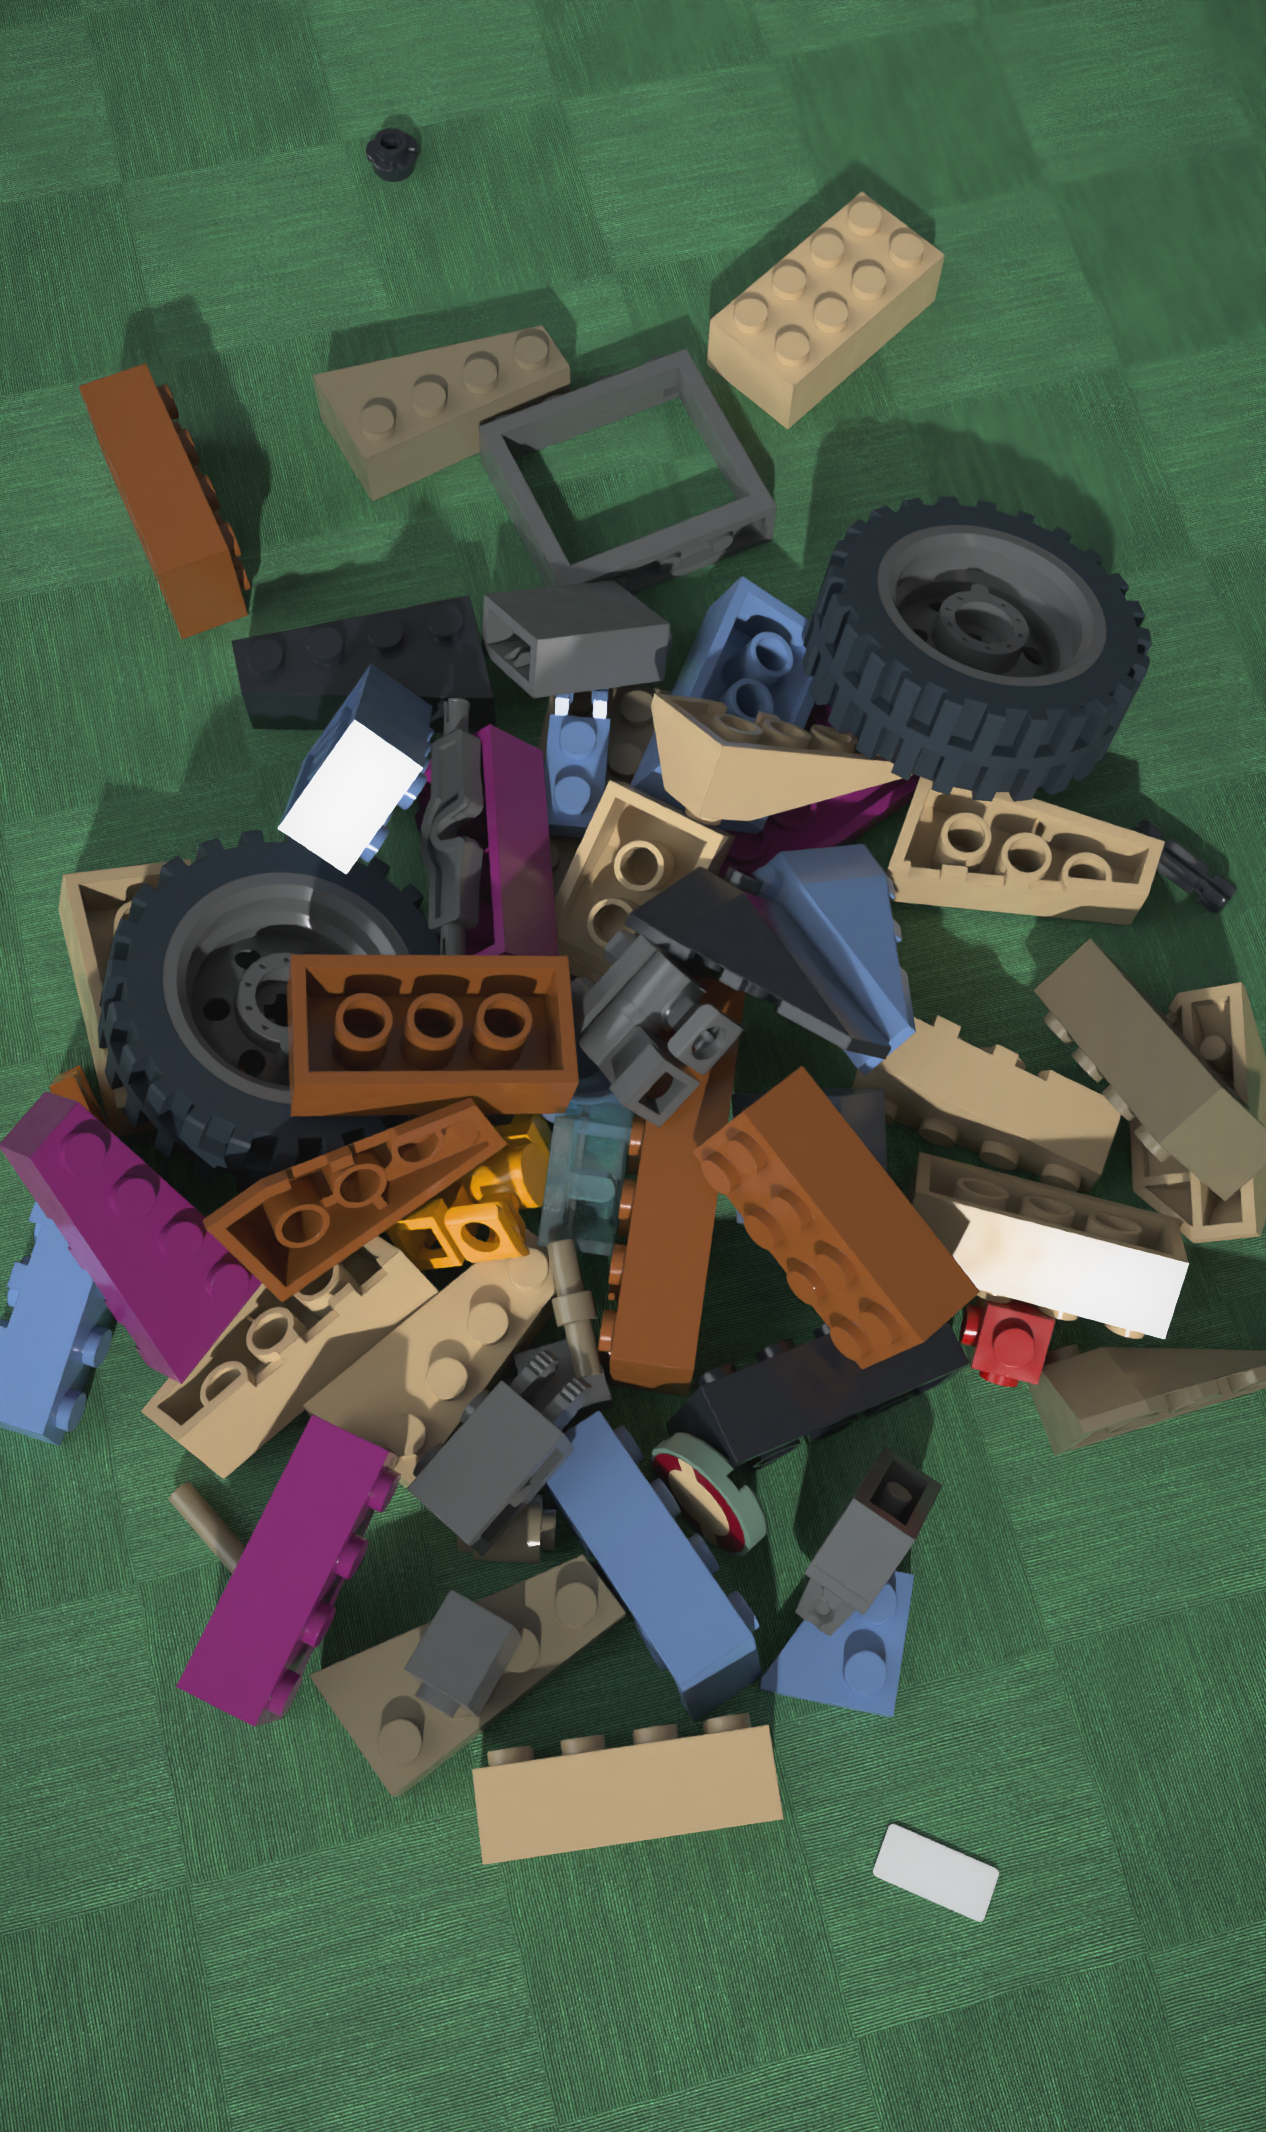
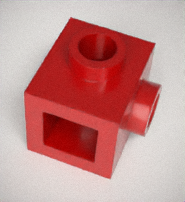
M978 1297L976 1306L968 1304L965 1309L960 1327L959 1343L966 1345L971 1368L979 1370L978 1375L984 1380L1006 1387L1018 1386L1019 1380L1038 1385L1053 1332L1055 1318L1039 1310L1038 1305L1016 1299H1011L1008 1303H997Z

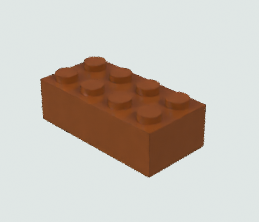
M144 363L78 386L104 459L181 638L185 639L247 616L248 613L241 592L247 591L251 587L239 558L241 556L239 545L229 522H223L218 511L221 509L208 475H202L197 465L200 463L199 457L187 428L182 429L178 420H175L180 418L167 383L156 386L147 364Z
M291 954L287 984L291 1116L426 1115L469 1097L475 1101L484 1114H552L566 1112L579 1084L568 956Z
M803 1065L692 1152L701 1163L702 1173L710 1186L717 1192L726 1195L742 1215L744 1226L752 1240L760 1247L770 1251L787 1273L788 1284L795 1295L806 1304L813 1306L830 1328V1336L837 1349L847 1358L854 1360L861 1369H865L924 1343L980 1292Z

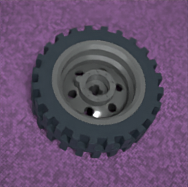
M940 496L936 505H925L920 498L902 500L900 509L897 512H894L885 505L871 511L867 523L860 519L856 520L847 528L844 540L837 542L805 634L803 646L806 648L802 660L804 674L806 676H814L810 692L816 704H829L832 710L828 722L839 734L847 731L853 733L859 739L855 749L870 760L878 754L893 763L894 766L891 773L907 781L911 774L933 781L931 790L950 795L953 787L972 791L973 800L992 802L996 792H1009L1014 802L1032 800L1038 787H1043L1049 795H1053L1066 790L1072 777L1077 781H1082L1092 772L1096 762L1103 759L1148 671L1151 661L1146 656L1152 645L1151 633L1149 629L1140 628L1145 613L1139 601L1126 600L1125 594L1129 588L1128 584L1119 573L1108 575L1101 568L1104 558L1092 548L1085 551L1080 550L1070 543L1072 535L1057 526L1053 531H1049L1033 523L1034 515L1018 510L1016 516L996 511V503L978 500L976 507L960 505L957 497Z
M261 829L242 831L238 846L224 849L217 837L200 843L195 862L189 866L180 856H176L161 867L157 889L155 890L150 885L144 883L132 898L128 920L123 918L119 921L113 938L99 1004L102 1007L98 1025L99 1048H108L109 1052L104 1072L111 1089L114 1090L124 1086L127 1090L128 1096L124 1113L134 1127H138L149 1120L158 1129L153 1147L170 1159L178 1149H181L197 1159L192 1174L211 1182L216 1169L237 1175L239 1180L236 1190L243 1192L262 1178L423 1116H291L287 984L291 954L440 955V933L429 929L428 921L418 910L424 895L412 883H409L402 890L398 889L386 879L391 866L375 856L368 866L355 861L347 874H345L287 834L283 842H264ZM242 954H252L258 957L259 960L251 964L248 969H244L237 965L235 958ZM203 1010L219 1018L220 1021L207 1019L203 1014ZM275 1021L281 1022V1026L275 1024ZM256 1057L262 1061L260 1074L252 1077L240 1071L239 1067L252 1063L253 1058Z

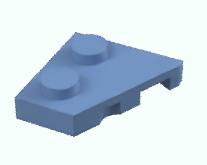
M894 1571L865 1615L855 1610L831 1636L821 1632L814 1624L803 1619L792 1637L761 1677L758 1690L870 1714L893 1717L914 1574Z

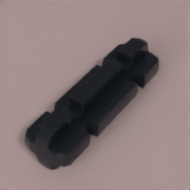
M1144 818L1133 828L1132 831L1165 841L1156 870L1187 894H1191L1192 891L1199 894L1200 896L1197 901L1211 912L1218 913L1223 910L1236 894L1238 889L1236 883L1221 872L1217 873L1216 876L1209 871L1212 867L1211 864L1174 836L1167 840L1163 836L1166 830L1151 819Z

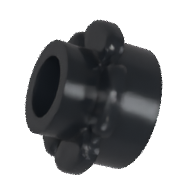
M388 128L380 131L376 135L375 140L368 142L365 150L366 158L372 162L375 174L382 180L399 182L407 179L415 169L418 144L410 134L403 133L395 128Z

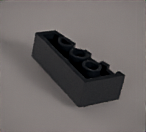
M469 595L231 641L241 693L253 729L325 730L371 663L432 706L429 727L434 729V733H443L444 731L443 702H448L450 698H462L470 703L469 728H475L477 732L489 724L497 727L494 696Z
M947 1321L924 1343L865 1369H861L854 1360L847 1358L837 1349L831 1339L830 1328L825 1323L813 1332L816 1339L796 1347L792 1338L784 1339L756 1354L755 1357L758 1361L756 1364L738 1371L734 1362H729L704 1373L696 1380L699 1388L665 1425L670 1436L674 1433H688L704 1440L720 1452L734 1469L727 1477L731 1476L745 1462L752 1474L776 1463L778 1458L798 1448L801 1445L800 1438L807 1436L809 1442L813 1445L823 1441L857 1422L858 1417L856 1414L863 1412L865 1417L870 1419L946 1383L969 1365L970 1362Z

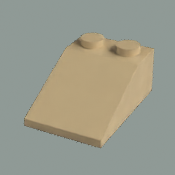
M609 780L554 899L558 955L568 956L570 974L578 978L586 975L597 983L612 966L603 956L605 952L604 946L622 929L627 930L636 937L640 935L625 925L630 912L699 866L719 872L736 836L716 826L697 822L689 818L683 810L626 782Z

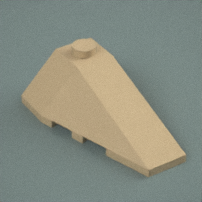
M654 693L651 709L664 790L685 806V814L697 822L716 826L721 824L722 819L752 821L902 779L891 773L894 766L893 763L878 754L870 760L855 749L859 739L851 732L847 731L839 734L835 728L814 724L808 733L794 724L781 721L778 715L760 711L756 721L750 722L746 719L726 714L727 706L725 703L702 698Z

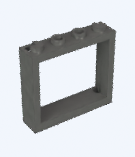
M687 349L667 356L654 357L643 365L617 375L603 376L593 384L564 395L550 396L540 404L513 414L500 415L491 422L478 427L481 463L546 587L614 580L632 595H635L773 539L777 506ZM679 397L737 500L570 565L515 459Z

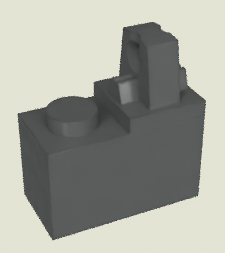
M884 1446L805 1570L804 1574L810 1579L795 1612L828 1636H831L855 1610L865 1615L915 1542L943 1485Z

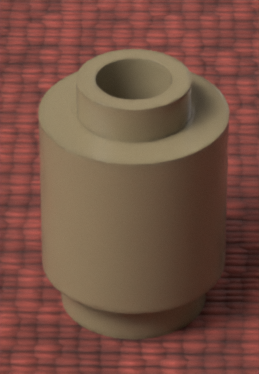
M537 1493L483 1557L458 1535L457 1552L473 1553L474 1560L540 1564L542 1550L555 1551L558 1509L545 1508V1494Z

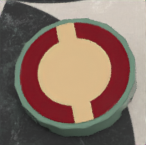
M674 1433L670 1438H666L654 1448L649 1456L651 1472L655 1480L660 1478L681 1510L679 1516L709 1544L731 1556L744 1557L767 1533L766 1517L757 1495L746 1484L740 1490L736 1488L734 1483L727 1477L734 1469L720 1452L704 1440L688 1433Z

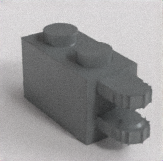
M542 1350L540 1354H537L509 1386L501 1380L492 1392L484 1390L474 1397L462 1413L460 1421L463 1425L445 1445L438 1443L422 1456L413 1471V1475L416 1478L406 1488L482 1557L575 1450L562 1430L587 1401V1398L591 1395L592 1386L582 1377H574L571 1382L569 1381L560 1390L542 1413H539L530 1405L532 1400L553 1378L556 1370L559 1368L560 1359L550 1350Z

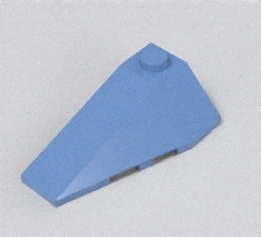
M864 844L782 851L778 853L768 864L752 873L764 881L760 891L784 905L892 1047L888 1054L889 1056L916 1032L908 976L900 967L896 944L902 941L900 925L892 918L890 901L896 898L893 881L871 850ZM844 1050L856 1068L865 1076L884 1060Z

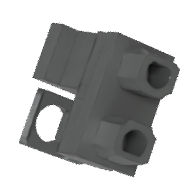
M622 929L604 946L605 952L603 956L612 966L597 983L586 975L581 978H575L571 983L575 1038H577V1042L583 1051L598 1065L612 1085L609 1089L622 1106L660 1128L701 1084L685 1064L698 1073L705 1075L741 1037L746 1029L715 1006L710 1004L701 1006L698 1003L707 990L687 972L677 959L644 935L640 934L636 937L627 930ZM674 1029L677 1033L669 1040L667 1045L659 1035L664 1030L670 1032ZM693 1045H694L695 1050H696L695 1052H692V1046H693ZM665 1071L672 1075L673 1080L668 1091L659 1098L649 1099L647 1091Z

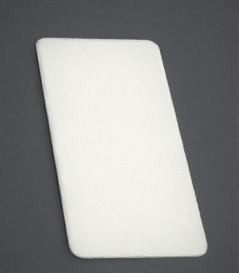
M890 1824L875 1863L873 1874L882 1880L959 1914L982 1922L985 1918L999 1871L992 1866L903 1827Z

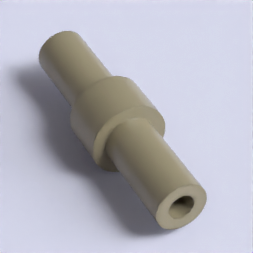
M565 1239L547 1244L558 1296L552 1299L557 1327L564 1326L575 1378H586L602 1374L591 1320L597 1318L592 1291H584L573 1239Z

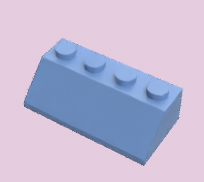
M741 576L709 607L670 695L702 698L725 703L727 706L726 714L734 715L750 722L756 721L759 711L778 715L781 721L804 729L815 702L810 692L814 676H806L804 674L802 662L806 651L803 643L810 620ZM654 730L630 785L685 811L686 807L664 790ZM768 816L752 821L722 819L721 824L716 825V827L727 831L758 834L763 830Z

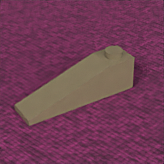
M1073 1344L1046 1353L1038 1385L1028 1382L1027 1385L1053 1453L1057 1456L1266 1388V1350L1101 1347L1081 1354L1078 1344Z

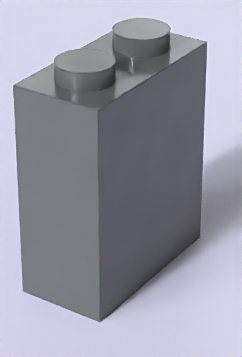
M614 580L484 594L483 653L532 698L664 681L666 657L671 652L672 638L669 630L670 623Z

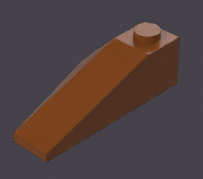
M469 1097L262 1178L203 1219V1223L207 1231L281 1302H284L508 1144L480 1107Z

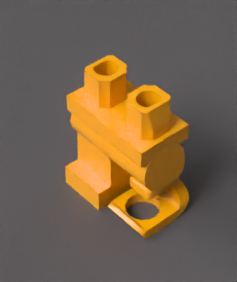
M515 1114L510 1124L495 1126L508 1145L385 1230L394 1246L401 1250L419 1271L462 1266L465 1259L475 1263L525 1257L530 1254L525 1239V1222L518 1211L542 1206L549 1184L554 1183L559 1172V1168L548 1150L552 1132L540 1114ZM481 1223L487 1225L490 1230L489 1238L486 1242L475 1238ZM438 1239L442 1248L430 1249L433 1243Z

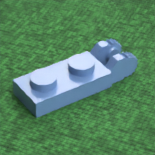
M609 688L592 690V718L569 716L570 704L573 702L574 693L556 695L555 714H550L544 767L549 835L583 838L605 791L611 719H607Z

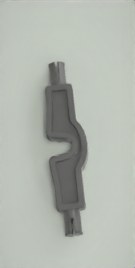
M450 698L448 702H443V737L432 744L431 799L422 821L420 847L423 863L429 872L428 927L430 930L440 933V955H466L467 930L476 927L479 923V889L483 848L478 844V841L470 837H456L463 825L479 815L483 809L480 770L481 740L479 737L469 733L470 703L462 698Z

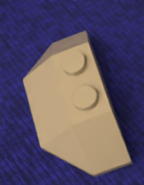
M1242 982L1177 993L1168 1007L1170 1012L1166 1017L1208 1061V1065L1250 1107L1248 1111L1266 1127V1056L1246 987ZM1136 1116L1130 1121L1133 1192L1159 1214L1176 1218L1180 1232L1193 1243L1261 1236L1266 1222V1166L1230 1198L1224 1201L1172 1155L1163 1162L1158 1160L1134 1133L1142 1123Z

